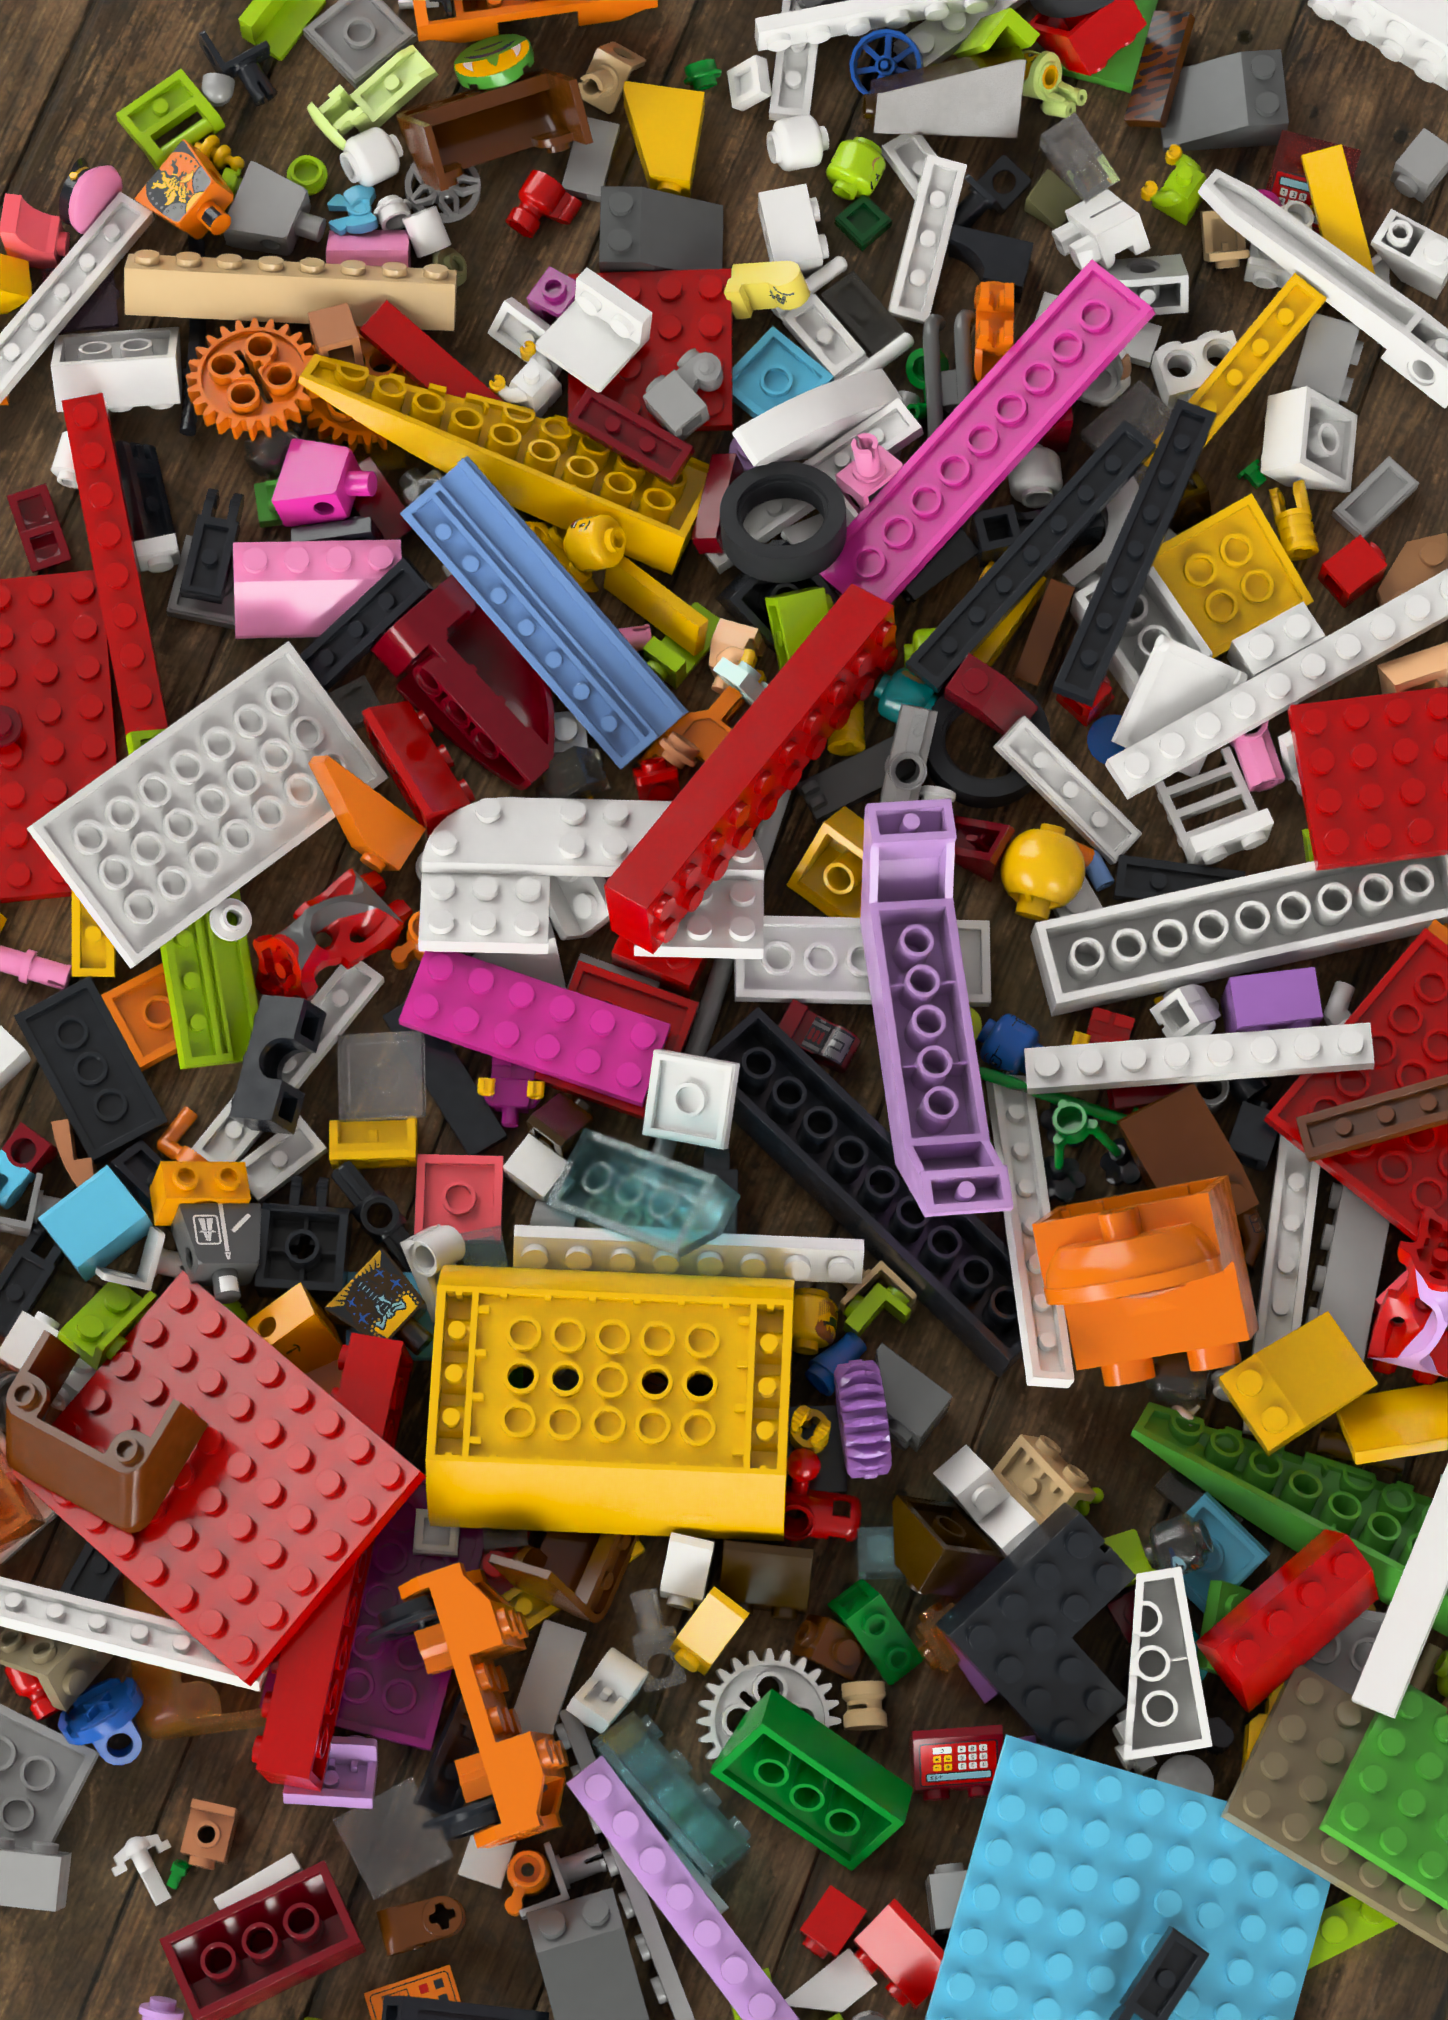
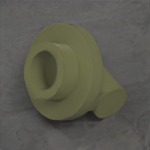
M446 247L432 253V264H441L447 266L448 269L457 270V287L464 284L467 278V264L460 253L451 247Z

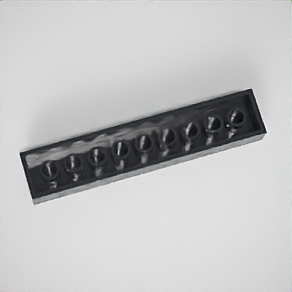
M759 1007L752 1011L703 1055V1057L740 1063L732 1120L855 1239H864V1248L879 1262L882 1260L916 1293V1298L1000 1378L1023 1356L1008 1246L973 1213L924 1217L895 1165L891 1134Z

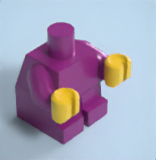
M492 1056L491 1078H478L477 1093L483 1096L486 1103L494 1107L496 1112H502V1126L518 1127L519 1113L529 1114V1110L535 1108L540 1100L544 1098L545 1082L534 1081L536 1073L534 1070Z

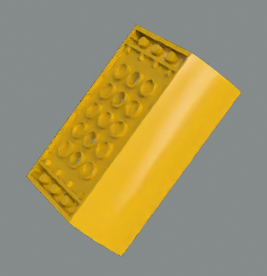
M443 1265L437 1284L425 1459L427 1476L426 1496L430 1526L670 1536L671 1532L695 1538L784 1541L795 1279ZM518 1367H526L534 1374L533 1382L523 1389L513 1387L508 1380L510 1373ZM571 1369L579 1376L577 1385L567 1391L558 1389L553 1384L554 1376L558 1371ZM650 1373H661L668 1380L667 1388L660 1394H650L645 1391L642 1386L644 1378ZM699 1374L706 1375L713 1382L712 1390L704 1396L693 1395L687 1388L691 1377Z

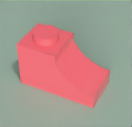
M5 193L0 221V236L7 255L27 260L29 268L54 270L61 262V256L65 257L68 254L70 246V234L64 231L60 216L49 215L33 208L23 199L22 195Z

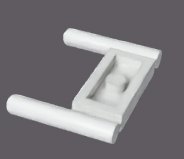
M836 256L805 279L810 290V297L802 306L792 310H783L779 307L771 309L783 321V325L808 354L834 376V381L864 371L883 369L914 345L912 335L902 333L868 358L862 347L818 296L814 294L847 269V261L842 256Z

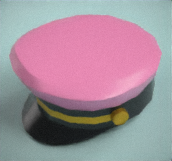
M79 158L74 163L60 194L59 214L63 223L73 226L78 233L84 234L117 194L122 192V179L117 170L109 165L91 169L85 158Z

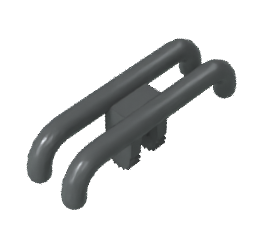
M968 309L961 310L954 322L956 369L941 371L939 332L946 327L944 317L932 314L924 322L923 353L928 438L943 423V410L951 414L974 388L970 327L975 325L976 314Z

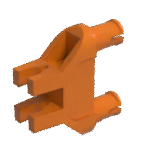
M987 281L980 282L976 287L974 297V309H976L975 355L973 364V382L975 386L1014 345V283Z
M728 685L708 710L685 714L655 740L637 763L641 766L643 760L652 757H662L665 749L659 743L662 738L668 739L672 731L680 734L699 748L700 752L696 758L704 763L731 731L727 724L745 703L742 694L737 689Z

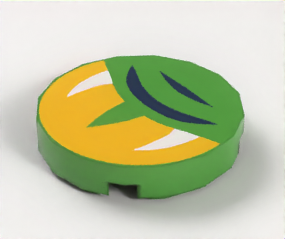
M500 34L480 40L463 50L454 61V71L458 82L465 88L470 89L471 84H476L478 90L495 89L518 80L524 74L522 68L526 65L529 67L533 65L534 52L531 43L526 37L517 34Z

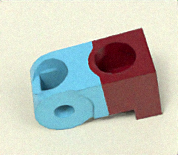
M20 1122L0 1150V1206L4 1209H9L19 1200L28 1184L32 1183L36 1178V1173H39L46 1163L50 1164L58 1154V1149L22 1122Z

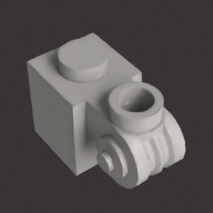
M695 348L686 352L677 363L679 369L677 371L673 370L666 377L660 375L647 386L646 394L643 395L647 411L667 432L683 441L710 419L707 405L696 394L697 390L700 388L707 392L715 391L723 382V371L718 357L708 352L699 353Z

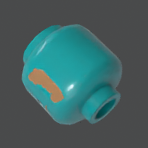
M905 667L898 669L893 676L885 673L874 692V696L880 699L878 703L879 714L897 724L901 703L932 709L939 698L934 694L935 691Z

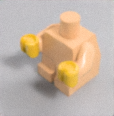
M720 618L711 639L709 667L715 678L711 687L713 691L722 694L728 687V684L713 671L722 657L737 666L741 661H744L755 668L758 660L757 656L762 657L766 649L765 642L758 628ZM755 669L757 672L761 674V677L758 680V682H766L767 678L762 670Z

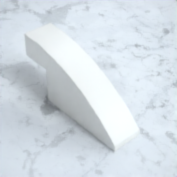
M882 368L869 370L837 379L789 399L741 425L732 434L754 467L767 465L771 462L807 459L820 452L898 397L902 402L904 400Z

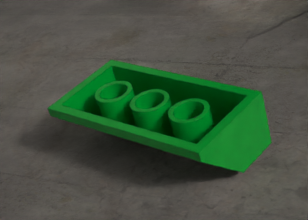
M773 1689L767 1692L744 1715L710 1770L712 1775L850 1871H853L905 1823L913 1792L912 1786Z

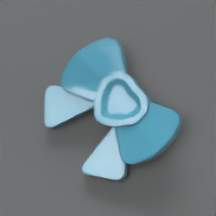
M363 185L352 186L345 190L344 196L336 194L327 203L329 211L348 212L347 217L328 222L330 229L340 236L345 235L347 232L350 234H364L377 229L379 226L377 218L372 214L371 205L376 199L373 187H364Z

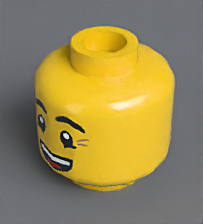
M595 515L575 520L570 524L563 540V549L566 557L574 567L584 572L613 568L622 560L626 547V535L616 519L609 515Z

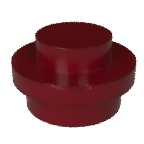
M0 705V747H7L20 737L22 722L14 709Z

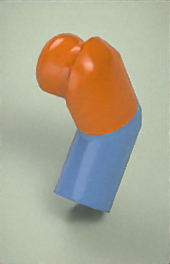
M1075 841L1083 854L1085 871L1095 890L1101 891L1111 886L1115 881L1101 854L1096 849Z

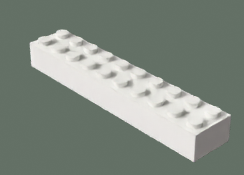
M1448 855L1316 871L1315 863L1311 861L1036 922L1030 937L1051 1017L1164 992L1174 987L1204 983L1418 935L1424 928L1427 929L1434 919L1442 925L1448 923Z

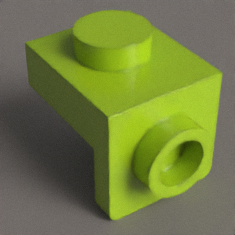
M877 1283L865 1298L858 1294L844 1310L843 1314L847 1319L844 1322L843 1330L846 1333L852 1332L860 1337L883 1309H886L900 1322L905 1324L911 1314V1309L907 1306L909 1300L892 1285H889L886 1289L880 1283Z

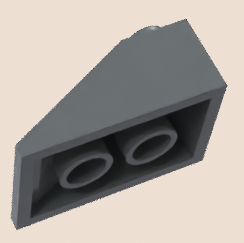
M1281 49L1242 51L1183 67L1180 72L1166 127L1160 128L1163 152H1167L1172 144L1180 146L1182 151L1283 145L1289 125Z
M601 186L600 273L722 269L723 205L645 187Z
M613 1888L526 1913L554 2020H649Z

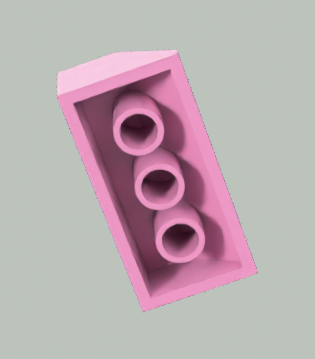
M401 540L233 543L235 639L319 637L402 559Z

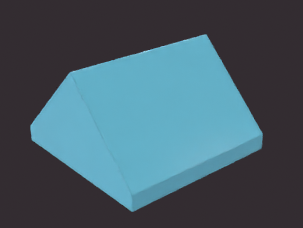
M108 1165L38 1217V1220L85 1281L96 1275L95 1270L97 1266L105 1268L145 1237L150 1226H153L146 1212Z

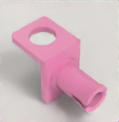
M870 433L857 435L860 447L858 446V440L855 438L852 440L851 447L855 460L835 474L837 485L858 514L869 504L868 497L890 481L903 466V463L880 446L877 438ZM849 494L856 500L860 508L853 503Z

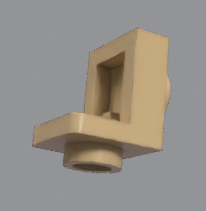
M1214 210L1200 211L1204 261L1215 262L1216 269L1239 267L1240 259L1250 257V250L1246 249L1245 237L1229 226Z

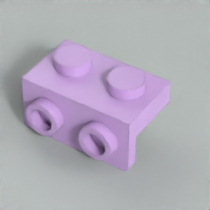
M359 1735L348 1737L333 1736L322 1791L318 1792L284 1785V1804L373 1809L378 1771L377 1740Z

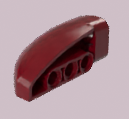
M451 574L400 618L382 636L371 651L396 678L404 672L407 674L396 685V690L417 711L423 710L435 728L492 774L515 789L523 791L537 780L550 767L553 761L555 724L551 690Z

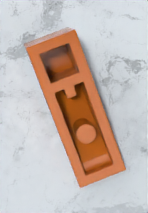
M313 756L308 764L349 844L353 849L362 854L360 861L378 873H382V871H400L426 828L330 756Z

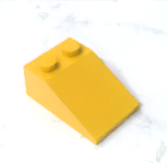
M1329 1311L1263 1348L1219 1377L1220 1387L1267 1456L1272 1455L1378 1385Z

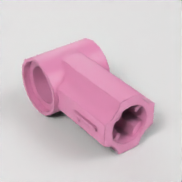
M1269 720L1256 727L1257 732L1252 734L1245 733L1229 742L1235 749L1250 792L1272 789L1285 780L1268 730Z

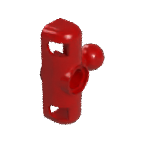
M797 1448L792 1451L787 1459V1471L792 1477L791 1487L786 1486L784 1538L791 1541H801L807 1537L828 1540V1537L832 1536L844 1538L845 1542L854 1541L858 1537L861 1524L862 1503L860 1499L852 1495L809 1489L810 1481L816 1478L821 1468L819 1456L814 1450L808 1448ZM834 1501L848 1502L851 1505L850 1517L832 1515ZM798 1509L806 1515L802 1518L794 1519L789 1517L786 1512Z

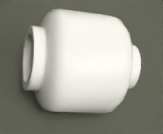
M806 114L780 119L774 123L772 131L767 133V149L771 162L773 164L778 163L784 171L789 172L815 167L821 163L823 151L829 149V137L825 126H819L811 115Z
M372 127L346 141L343 153L340 154V163L344 173L352 183L358 182L364 187H372L399 172V158L403 156V150L394 134L388 135L383 129Z
M1036 444L1010 472L1008 481L1013 498L1024 506L1041 508L1047 506L1054 498V495H1057L1063 487L1060 458L1055 451Z

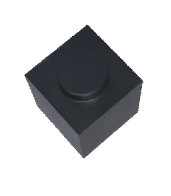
M1252 1100L1251 1103L1243 1101L1228 1142L1242 1165L1263 1172L1278 1132L1264 1121L1266 1115L1274 1106L1260 1100Z

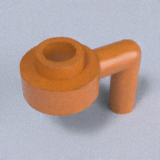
M185 1106L157 1140V1149L173 1161L209 1162L190 1147L181 1146L178 1143L198 1118L194 1111Z

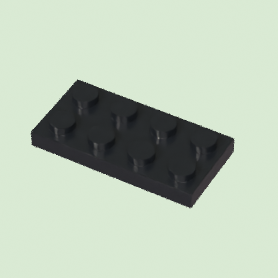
M90 976L14 1015L86 1153L95 1164L170 1125Z

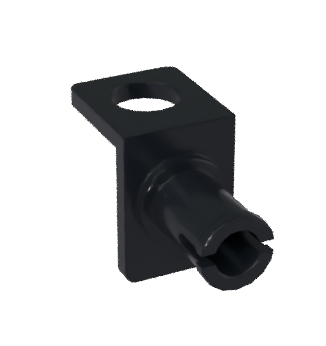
M203 30L199 33V45L216 73L224 74L231 78L239 77L256 106L265 104L263 98L266 97L267 101H270L277 95V90L272 86L259 65L270 57V45L267 41L256 45L225 63L206 31Z
M1002 155L978 181L967 174L964 179L970 185L968 188L970 193L957 206L952 226L958 225L970 228L987 209L990 211L994 209L1001 216L1031 185V179L1006 155ZM1003 171L1011 172L1016 178L1014 189L1006 194L998 193L993 186L994 178Z

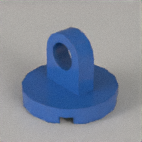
M126 1677L123 1683H121L119 1678L106 1679L83 1691L72 1704L74 1708L69 1714L62 1711L58 1727L69 1744L79 1746L93 1743L99 1755L107 1763L112 1765L131 1763L138 1757L142 1748L141 1734L133 1717L142 1707L144 1695L133 1678ZM124 1733L129 1735L131 1742L123 1749H112L107 1745L109 1738L115 1734Z

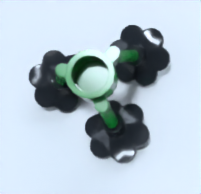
M1062 1099L1058 1102V1105L1051 1103L1050 1109L1045 1110L1041 1114V1125L1047 1129L1049 1142L1055 1145V1155L1048 1156L1043 1160L1049 1200L1056 1198L1061 1202H1069L1075 1197V1191H1080L1085 1187L1086 1177L1079 1171V1163L1072 1158L1064 1159V1147L1066 1144L1070 1147L1080 1146L1089 1134H1093L1109 1150L1101 1157L1100 1166L1106 1171V1180L1111 1185L1119 1186L1124 1182L1128 1185H1135L1141 1181L1142 1176L1125 1139L1117 1138L1112 1141L1099 1127L1098 1122L1092 1116L1086 1114L1081 1105Z

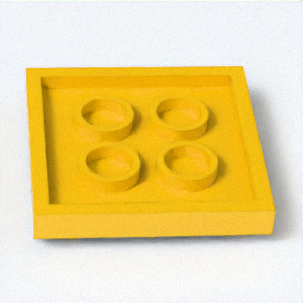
M1252 493L1162 543L1153 564L1155 570L1212 651V658L1214 659L1229 651L1232 640L1303 601L1306 606L1314 602Z

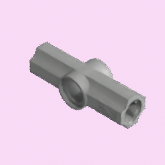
M901 703L890 755L885 762V778L879 803L918 800L921 785L927 776L926 763L938 711ZM904 759L914 760L916 765L914 775L908 780H899L895 774L897 764Z

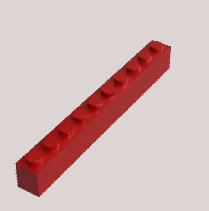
M103 393L62 400L125 733L127 735L132 731L166 729L170 726L108 406Z

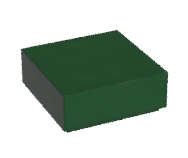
M861 195L835 217L834 224L863 251L892 226V220L867 195Z

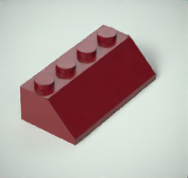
M325 1860L159 1939L193 2020H225L367 1952Z

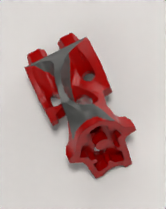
M353 868L348 869L320 895L305 901L294 912L293 918L295 921L275 935H262L254 939L253 946L259 958L255 981L256 989L264 995L311 1000L318 989L314 978L325 967L337 966L341 963L346 969H350L377 951L393 950L402 929L409 923L413 913L412 909L403 899H397L387 905L380 898L384 896L387 886L385 880L376 870L359 875ZM320 932L327 933L332 938V943L327 947H320L316 943L315 936ZM359 935L363 937L365 941L361 943H355L351 941L350 938Z

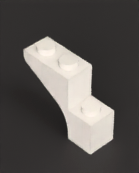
M967 1445L963 1446L933 1472L954 1501L972 1518L1005 1558L1039 1526L1038 1522L1010 1495L993 1471Z

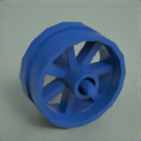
M891 29L875 30L861 38L853 49L849 63L851 79L858 91L863 95L870 94V91L862 85L859 75L878 72L879 75L876 78L878 79L911 71L899 67L898 63L912 53L915 55L916 69L923 68V56L916 43L902 32ZM885 37L884 55L879 56L868 44L878 38ZM893 37L903 40L909 45L908 48L894 58L891 57ZM863 50L876 61L875 66L857 68L858 60Z

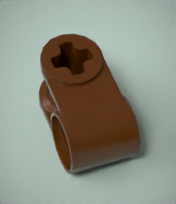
M436 1896L419 1902H408L376 1912L387 1957L416 1950L426 1946V1944L453 1937L464 1928L466 1922V1911L463 1905L458 1900L448 1896ZM444 1904L446 1909L455 1911L456 1917L449 1920L450 1927L447 1929L442 1924L434 1923L433 1916L440 1913L439 1906Z

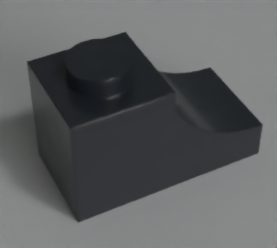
M954 225L948 256L968 265L976 273L980 282L999 281L1014 283V302L1020 303L1034 243Z

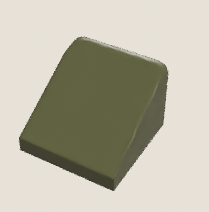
M1047 169L1027 196L1024 211L1051 228L1057 229L1067 220L1065 210L1078 204L1081 198L1054 172Z

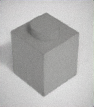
M1423 128L1396 161L1390 181L1394 183L1400 193L1410 198L1414 197L1423 203L1448 172V144Z

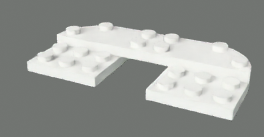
M499 797L484 798L456 810L434 829L423 851L418 938L419 951L548 954L550 876L611 877L672 801ZM752 836L750 843L744 850H738L730 859L723 877L718 881L713 880L704 891L703 899L697 909L693 912H687L679 922L678 930L670 942H663L654 954L634 944V956L763 959L764 861L754 837Z

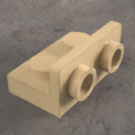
M1020 1434L993 1469V1473L1010 1495L1039 1525L1064 1502L1074 1507L1079 1500L1091 1502L1097 1494L1087 1484L1089 1481L1087 1475L1078 1467L1068 1464L1059 1455L1061 1448L1053 1440L1044 1435L1034 1437Z

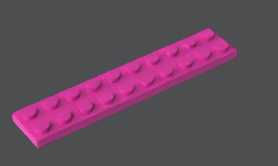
M1091 259L848 525L846 542L840 556L819 575L841 595L852 583L891 604L1155 315L1153 307Z

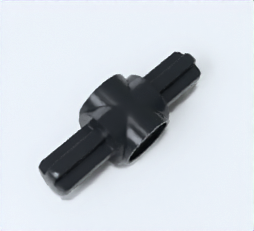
M351 1161L344 1162L333 1171L331 1178L355 1207L351 1210L352 1215L359 1222L362 1230L372 1238L376 1245L383 1242L405 1271L411 1272L400 1242L411 1237L403 1226L407 1220L399 1211L396 1203L385 1194L381 1187L375 1191ZM374 1205L385 1206L391 1214L390 1224L384 1228H375L370 1225L367 1220L368 1209Z

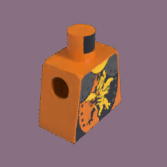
M185 139L179 143L134 198L158 217L197 240L203 238L208 230L214 235H220L231 224V217L225 210L234 200L233 192L211 160Z

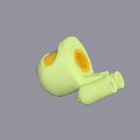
M1022 51L1026 58L1022 96L1043 100L1040 109L1046 115L1066 119L1073 118L1076 113V105L1083 106L1086 103V90L1073 87L1061 80L1062 65L1059 57L1054 52Z

